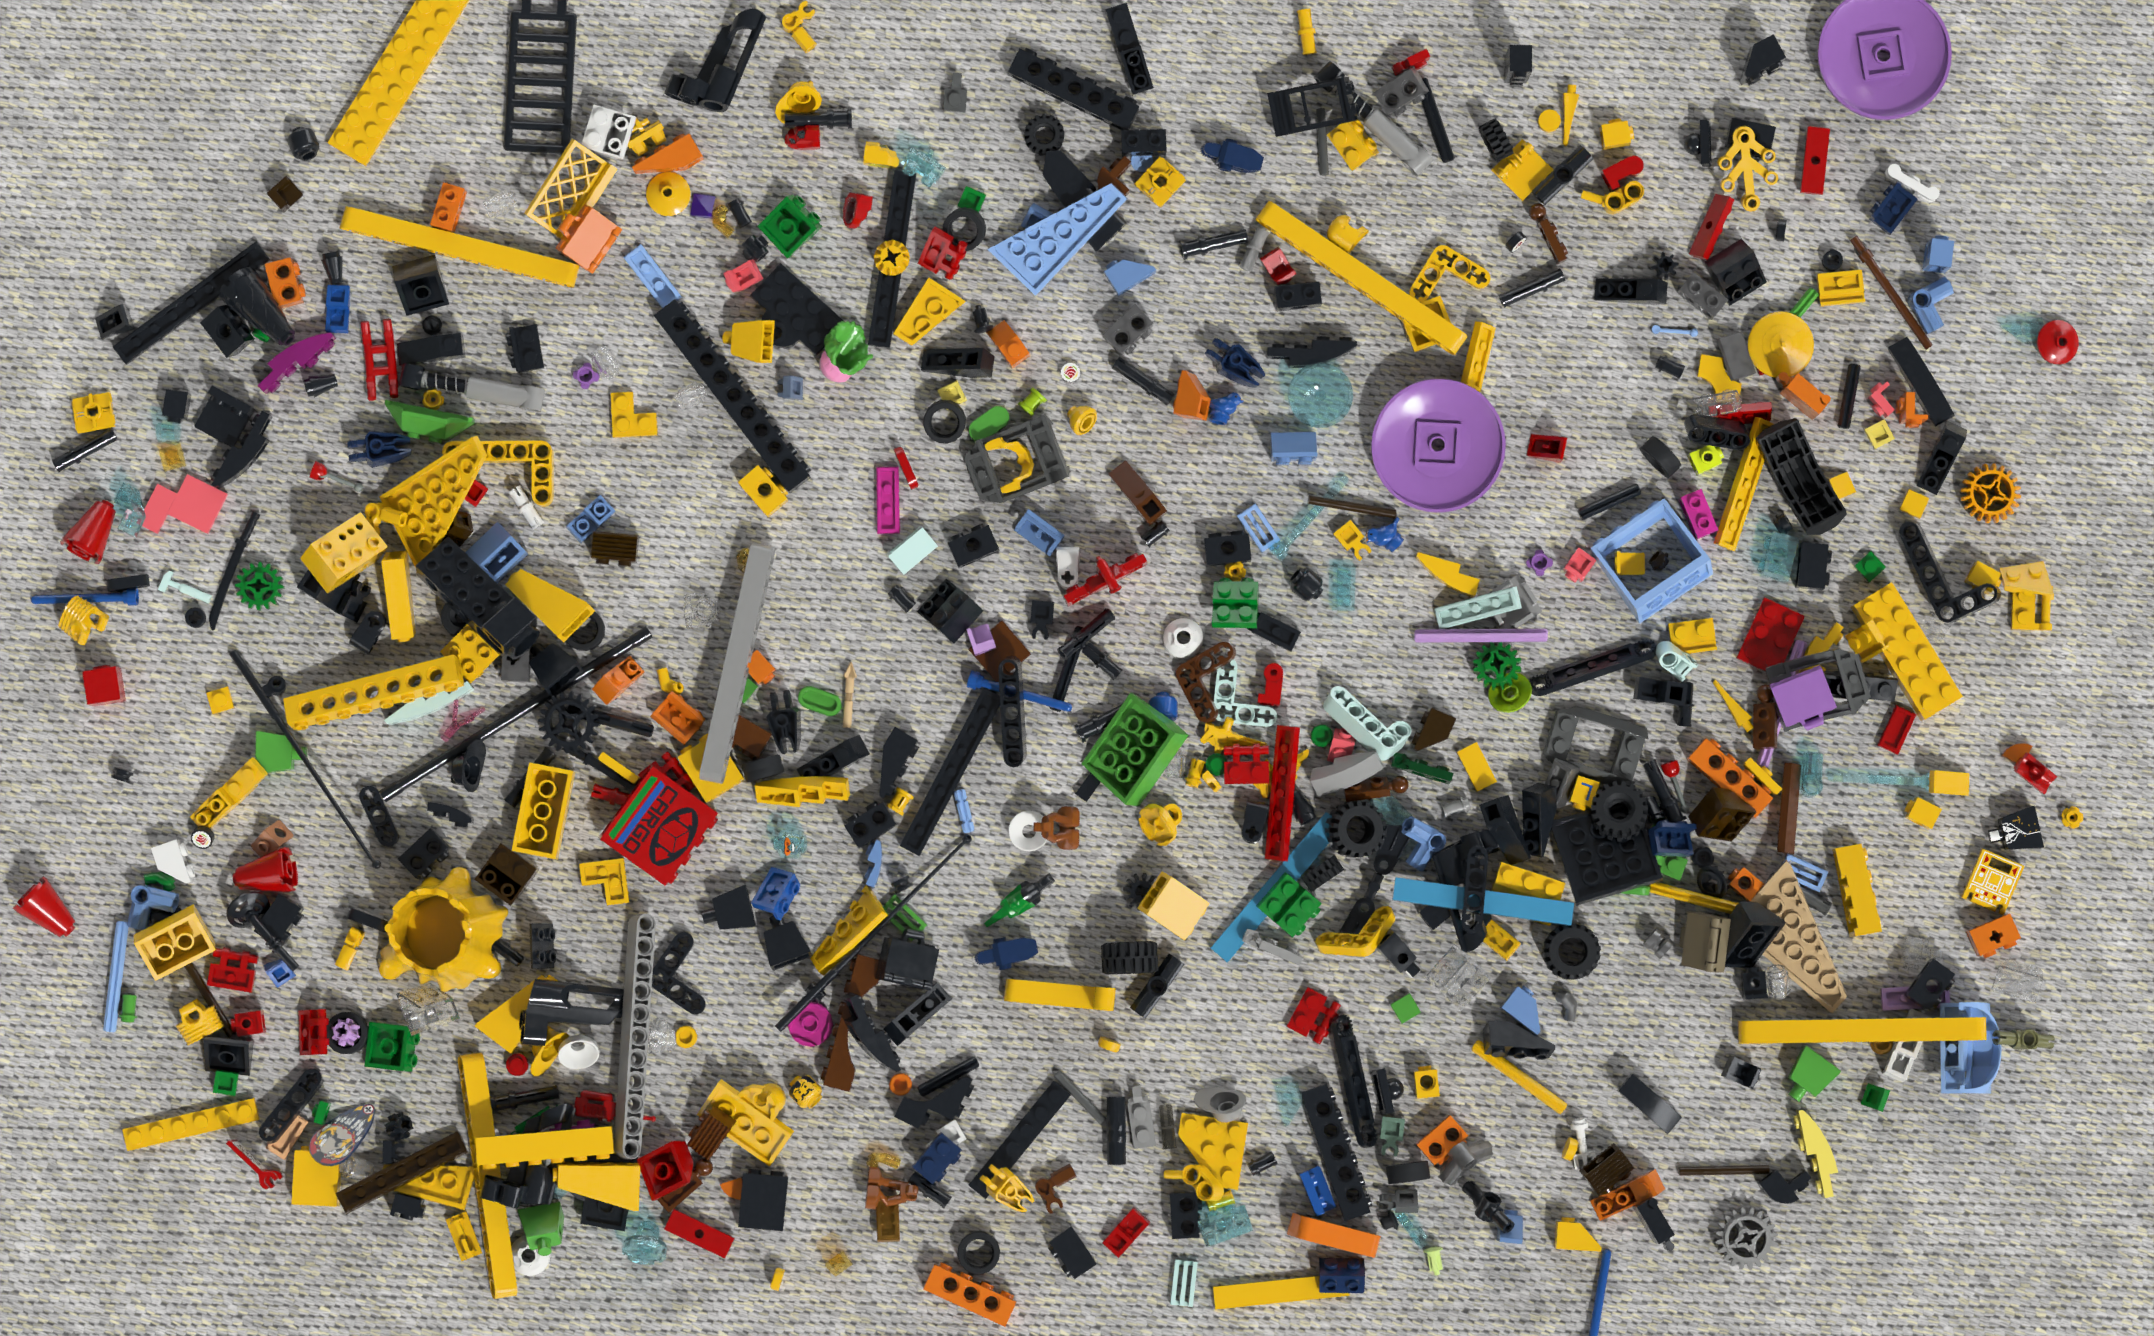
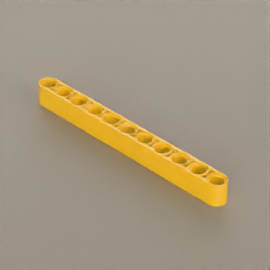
M1268 201L1256 217V221L1448 353L1455 355L1467 339V335L1456 326L1275 203Z
M345 206L339 227L342 230H352L351 232L369 237L372 235L373 238L384 241H395L394 243L412 248L416 246V249L432 253L436 251L438 252L437 254L456 259L459 257V260L475 264L479 262L483 266L495 269L502 268L503 271L519 275L522 273L524 274L523 276L538 280L545 279L546 282L562 286L566 284V287L570 288L575 286L580 267L574 263Z
M1986 1017L1738 1021V1044L1987 1040Z
M482 1052L459 1055L458 1068L472 1166L475 1173L474 1180L490 1291L493 1299L516 1296L517 1283L506 1206L480 1198L485 1175L501 1178L500 1164H496L497 1168L483 1169V1165H477L475 1138L495 1136L485 1060Z

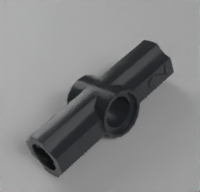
M1580 145L1533 189L1532 193L1541 203L1546 205L1593 160V157ZM1559 170L1566 171L1568 179L1560 180L1557 177V172Z
M1168 953L1158 967V971L1153 974L1130 1008L1146 1019L1185 964ZM1157 979L1163 982L1164 988L1161 992L1156 993L1152 991L1151 983L1153 980Z

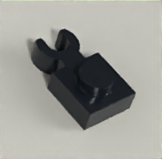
M357 580L352 585V594H345L336 612L358 623L367 605L363 599L371 592V587L365 584L360 591L363 583Z
M1032 600L1030 623H1036V627L1032 631L1033 639H1036L1038 631H1043L1045 633L1044 640H1048L1049 632L1046 624L1053 625L1054 602Z

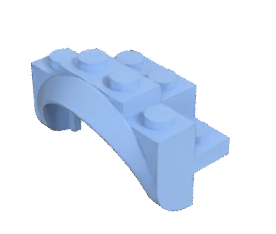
M1940 1003V1018L1986 1017L1987 1040L1940 1041L1941 1093L1991 1094V1084L1998 1073L2001 1062L2002 1047L2000 1044L1995 1045L1992 1039H1998V1037H1993L1992 1034L1995 1030H1999L1990 1012V1003Z

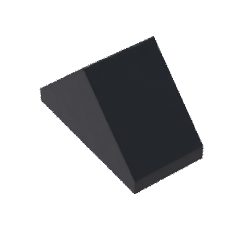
M120 304L95 318L101 339L135 329L129 309L124 304Z

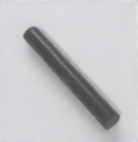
M1325 108L1316 109L1317 123L1326 121ZM1326 127L1317 129L1320 175H1329Z
M1061 1070L1054 1075L1100 1125L1107 1119Z

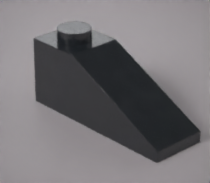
M461 333L438 335L397 343L399 366L403 364H419L466 358L464 337Z
M984 348L923 349L921 371L969 378L992 377L995 356Z
M937 982L930 991H926L883 1030L899 1046L950 1002L952 998Z

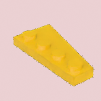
M867 885L861 890L863 895L857 902L854 900L849 906L851 911L845 919L842 920L840 918L837 922L832 936L828 935L810 958L817 971L823 976L888 916L872 889Z
M384 1164L383 1169L392 1164ZM440 1166L393 1191L465 1211L475 1173L473 1166Z

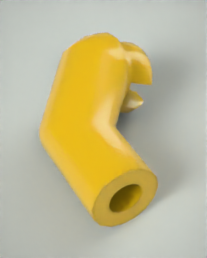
M667 668L656 670L662 691L668 694L673 691L679 695L683 692V684L670 679Z

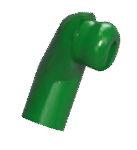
M162 871L144 874L145 885L159 883L163 885V890L172 891L175 889L174 878Z

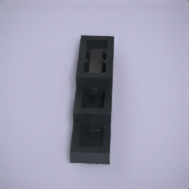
M1905 337L1889 346L1888 351L1900 367L1901 374L1912 388V392H1915V398L1936 427L1954 417V412L1909 338Z

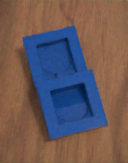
M327 285L326 333L348 334L350 286Z

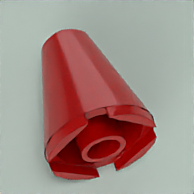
M106 500L96 501L62 537L60 544L66 543L68 545L66 549L88 562L90 558L95 559L94 564H100L116 511L113 509L114 505Z
M287 847L279 848L236 868L235 873H233L234 885L238 886L240 890L295 891L296 889L293 886H298V871L296 861L291 863L290 856L293 855L292 851Z
M43 876L39 879L42 883L34 884L17 901L20 906L15 905L13 909L56 936L61 937L64 935L67 937L75 929L73 925L75 920L48 879Z

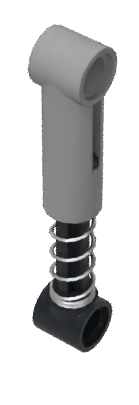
M1329 61L1314 76V79L1318 83L1342 78L1345 75L1334 63ZM1336 85L1322 87L1327 92L1332 91L1338 96ZM1360 93L1352 94L1354 103L1356 102L1359 108L1358 117L1364 118L1365 123L1363 125L1385 144L1409 171L1418 177L1433 162L1432 157L1422 147L1416 145L1380 109L1374 110V107L1371 108L1366 103L1367 100L1364 101L1359 96Z
M403 364L399 381L400 387L421 390V388L427 387L429 389L433 387L437 391L444 389L447 392L464 393L466 398L514 406L535 412H541L545 394L544 389L533 386H520L472 376L468 380L466 378L463 380L458 379L456 376L455 378L447 377L446 374L445 376L437 375V373L430 374V372L425 371L424 367L412 364Z

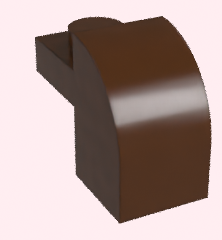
M1126 156L1121 160L1117 158L1109 167L1111 169L1110 172L1104 166L1101 168L1097 179L1098 190L1112 183L1125 196L1129 194L1130 190L1118 180L1131 166V161Z

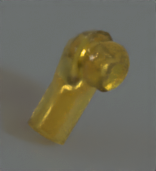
M719 205L712 212L713 226L726 238H729L735 230L726 223L727 207Z
M742 548L736 555L738 569L742 573L745 572L749 555L748 548Z
M871 1153L868 1155L869 1159L866 1162L869 1167H878L880 1162L898 1169L901 1159L888 1153Z

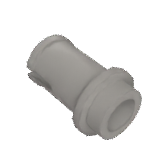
M1462 796L1459 800L1441 805L1446 819L1463 812L1467 814V811L1471 810L1468 798H1462Z

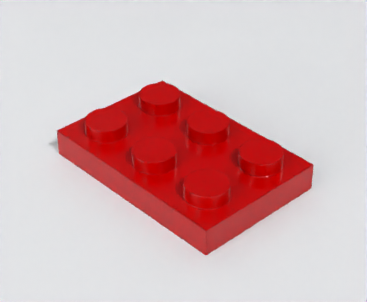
M1764 597L1736 659L1766 672L1765 668L1783 663L1805 616Z

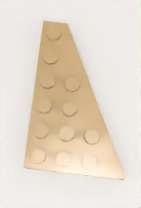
M1786 860L1750 901L1761 904L1786 922L1762 955L1828 1011L1833 1013L1846 999L1847 994L1791 863Z

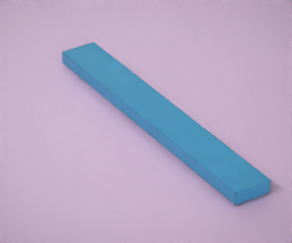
M1325 812L1288 856V861H1284L1212 945L1211 949L1227 963L1245 943L1242 941L1246 929L1255 931L1267 917L1256 905L1280 877L1286 872L1297 881L1330 843L1326 838L1330 835L1325 833V828H1329V824L1326 823L1327 818L1332 817L1328 812Z
M1396 877L1392 900L1462 910L1464 887ZM1485 890L1483 913L1571 926L1574 903ZM1473 894L1468 897L1467 902L1469 906L1477 907L1480 904V898Z

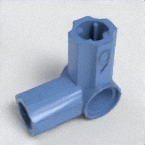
M1945 276L1911 293L1907 300L1908 306L1914 310L1926 335L1944 326L1934 304L1954 294L1953 287ZM1917 295H1921L1923 297V306H1920L1916 303Z
M1413 816L1406 818L1402 823L1401 832L1418 842L1406 862L1423 872L1433 854L1444 848L1446 838L1436 828L1427 825Z
M151 885L134 887L131 891L132 904L127 926L140 930L148 928L152 908L175 912L179 904V894L154 888ZM143 890L147 892V898L145 901L141 897V893Z

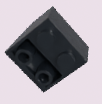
M1774 34L1755 43L1748 52L1739 81L1741 86L1746 83L1750 86L1761 80L1760 78L1763 74L1772 75L1783 66L1782 63L1786 56Z
M1742 238L1704 262L1715 285L1721 294L1728 299L1727 303L1729 306L1767 283L1754 251Z
M307 570L297 588L336 613L345 594L351 592L353 583L356 580L358 581L361 575H355L327 593L312 573Z
M945 579L918 609L917 613L955 644L984 610L948 579Z

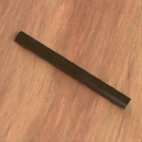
M1308 496L1307 504L1389 518L1396 517L1395 509Z
M191 962L184 966L208 1006H215L214 1008L224 1025L222 1029L229 1038L236 1032H232L231 1024L193 963Z
M1769 1165L1679 1167V1176L1770 1174Z

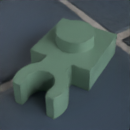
M1382 1116L1380 1139H1386V1143L1381 1148L1382 1155H1385L1386 1148L1392 1147L1394 1149L1393 1156L1397 1157L1399 1150L1396 1141H1403L1405 1119Z

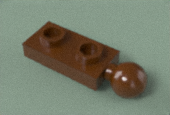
M1540 203L1533 204L1529 208L1530 218L1538 222V227L1556 264L1565 262L1568 251L1564 243H1559L1556 237L1558 234L1556 226L1553 222L1549 223L1548 219L1545 218L1546 208Z
M1764 684L1757 689L1756 693L1761 704H1753V748L1756 750L1777 748L1778 711L1776 704L1770 703L1773 699L1770 686Z
M1387 776L1373 777L1343 790L1346 802L1387 797L1390 796V790L1398 794L1404 793L1409 787V782L1403 776H1396L1390 782H1388Z
M706 1158L698 1160L695 1170L692 1171L690 1183L657 1199L668 1213L703 1184L699 1177L711 1174L713 1171L712 1162L706 1160Z

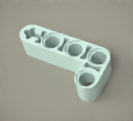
M1333 687L1324 701L1323 707L1325 711L1367 751L1376 750L1381 761L1388 760L1402 749L1411 735V727L1404 721H1396L1388 728L1384 726L1343 687Z

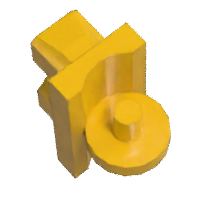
M636 118L632 134L638 130L639 132L630 137L629 149L632 148L638 156H641L649 151L643 142L647 138L651 137L656 146L665 142L664 127L659 120L643 128L650 124L648 118L640 122Z

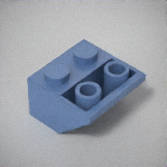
M1316 432L1271 433V462H1276L1278 466L1289 465L1290 461H1298V465H1311L1313 461H1316Z
M499 522L495 523L465 552L497 584L528 555L526 550Z

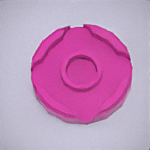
M811 1002L788 1025V1028L796 1042L803 1046L813 1047L822 1044L828 1039L832 1032L833 1021L831 1014L824 1006Z

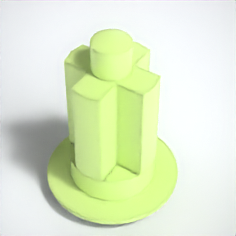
M1439 1246L1423 1250V1253H1427L1430 1271H1433L1434 1275L1437 1276L1440 1274L1439 1270H1443L1440 1251L1443 1248Z

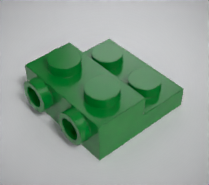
M793 194L786 196L757 226L787 259L823 227L819 223L821 221L820 217L813 211L809 212L804 207L806 205L805 201L800 196H794Z
M1221 578L1219 581H1214L1212 628H1257L1259 583L1251 578H1244L1241 581Z
M1285 872L1256 907L1288 935L1294 937L1295 934L1299 936L1306 928L1305 923L1309 918L1313 919L1319 914L1321 910L1319 906L1322 903Z
M369 1022L364 1067L412 1072L418 1062L417 1055L414 1054L415 1045H418L420 1041V1033L417 1032V1027Z

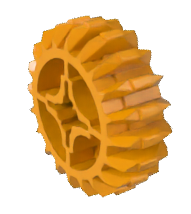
M1995 463L1991 464L1990 470L1987 464L1982 465V471L1978 466L1975 467V474L1972 472L1967 474L1970 480L1964 479L1962 481L1968 488L1960 489L1961 493H1967V496L1960 498L1961 501L1968 500V504L1963 508L1965 510L1970 507L1973 509L1969 513L1971 517L1978 513L1977 521H1981L1983 516H1985L1986 524L1990 523L1991 517L1994 523L1999 522V516L2002 520H2006V513L2009 515L2014 514L2011 507L2017 508L2019 506L2014 499L2021 498L2020 494H2015V491L2020 490L2021 487L2013 485V483L2018 481L2017 477L2010 480L2009 476L2012 474V471L2009 470L2004 474L2005 466H2000L1998 471H1996L1997 466ZM1983 476H1994L1993 481L1989 485H1979L1976 483ZM2000 480L2003 481L2007 488L2008 497L2000 491ZM1993 487L1995 491L1993 493L1996 495L1988 500L1986 491ZM1974 490L1982 497L1981 507L1975 501ZM1993 501L2005 504L1998 511H1987L1988 506Z

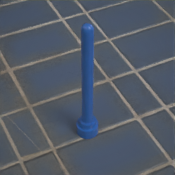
M129 588L123 590V593L34 595L31 598L33 604L68 603L73 597L79 596L90 603L123 601L128 606H136L139 604L138 588Z
M970 672L967 688L976 690L983 687L1000 692L998 682L984 679V676L979 672ZM1006 686L1008 693L1016 694L1015 687ZM1023 690L1025 700L1066 712L1072 710V705L1068 702Z
M1605 1249L1602 1252L1589 1336H1598L1611 1259V1251L1609 1249Z

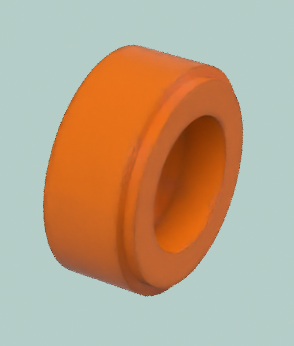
M898 1073L890 1079L889 1086L894 1094L902 1096L909 1093L912 1088V1081L908 1075Z

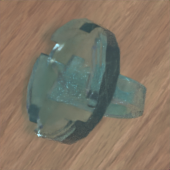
M643 1221L638 1225L636 1234L623 1241L622 1253L624 1256L628 1255V1259L634 1263L652 1265L654 1261L661 1263L666 1259L667 1245L658 1239V1226L654 1222ZM642 1230H651L653 1236L644 1235Z

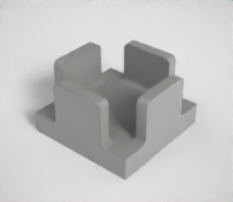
M1519 575L1507 580L1490 592L1517 586L1522 606L1521 609L1491 616L1499 629H1517L1542 612L1537 604L1538 600L1527 583H1523Z

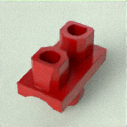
M2025 753L2023 758H2019L2014 765L2013 771L2044 795L2049 785L2057 778L2053 772L2029 753Z

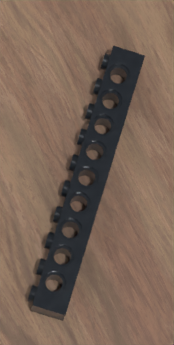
M674 299L657 312L654 317L789 494L811 478L808 474L811 469L804 460L798 461L795 457L798 452L790 442L787 445L781 438L784 434L777 425L772 427L768 421L771 417L763 407L759 409L754 402L757 399L750 390L745 391L741 384L744 382L736 372L733 374L727 368L730 366V363L724 355H717L714 351L717 346L711 338L705 339L700 333L703 328L696 319L691 321L687 316L690 311L683 302L678 304ZM677 320H685L686 327L683 330H676L674 328ZM692 337L700 339V343L696 348L688 346V341ZM704 355L713 356L712 364L708 366L701 363L702 357ZM719 372L727 375V379L723 383L715 381V375ZM732 390L740 392V397L736 401L728 399V394ZM750 407L754 410L753 416L748 419L743 418L742 410ZM757 426H766L767 433L764 436L756 435L755 429ZM772 443H779L781 445L780 451L776 454H772L768 450ZM786 460L794 462V468L789 472L782 469V464Z

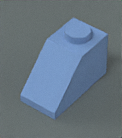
M1114 260L1106 266L1107 270L1104 271L1105 277L1118 296L1156 273L1154 266L1128 260H1121L1120 262Z
M1524 985L1522 988L1516 986L1500 1008L1535 1035H1538L1540 1033L1537 1003L1532 997L1534 993Z
M1504 1210V1214L1514 1222V1227L1508 1233H1503L1497 1227L1496 1240L1505 1243L1522 1244L1523 1216L1518 1215L1516 1210Z

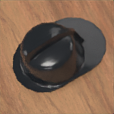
M476 739L472 741L466 753L455 758L452 763L451 783L464 786L468 792L476 791L480 783L486 756V747L482 740Z

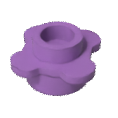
M584 363L583 367L573 372V378L581 383L582 389H588L590 384L597 382L600 378L599 374L593 371L590 363Z
M1539 549L1535 551V555L1531 559L1526 561V565L1532 568L1537 576H1543L1544 571L1553 565V560L1548 558L1543 550Z

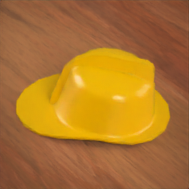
M811 80L808 82H796L791 85L788 92L777 103L775 114L785 124V112H815L821 105V95Z
M547 1026L545 1046L532 1045V1053L535 1058L530 1070L533 1076H539L548 1070L558 1056L560 1044L569 1038L566 1032L558 1033L550 1026Z

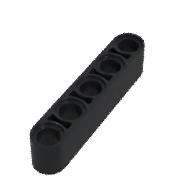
M1011 655L1007 656L999 664L998 674L1003 758L1006 765L1014 768L1021 765L1026 759L1027 746L1022 664L1019 658ZM1005 663H1012L1015 666V672L1007 671ZM1009 684L1015 686L1016 694L1008 693L1006 686ZM1008 707L1016 708L1018 715L1015 717L1011 716L1008 713ZM1009 729L1017 730L1019 738H1012L1009 735ZM1010 751H1017L1020 754V760L1012 759Z

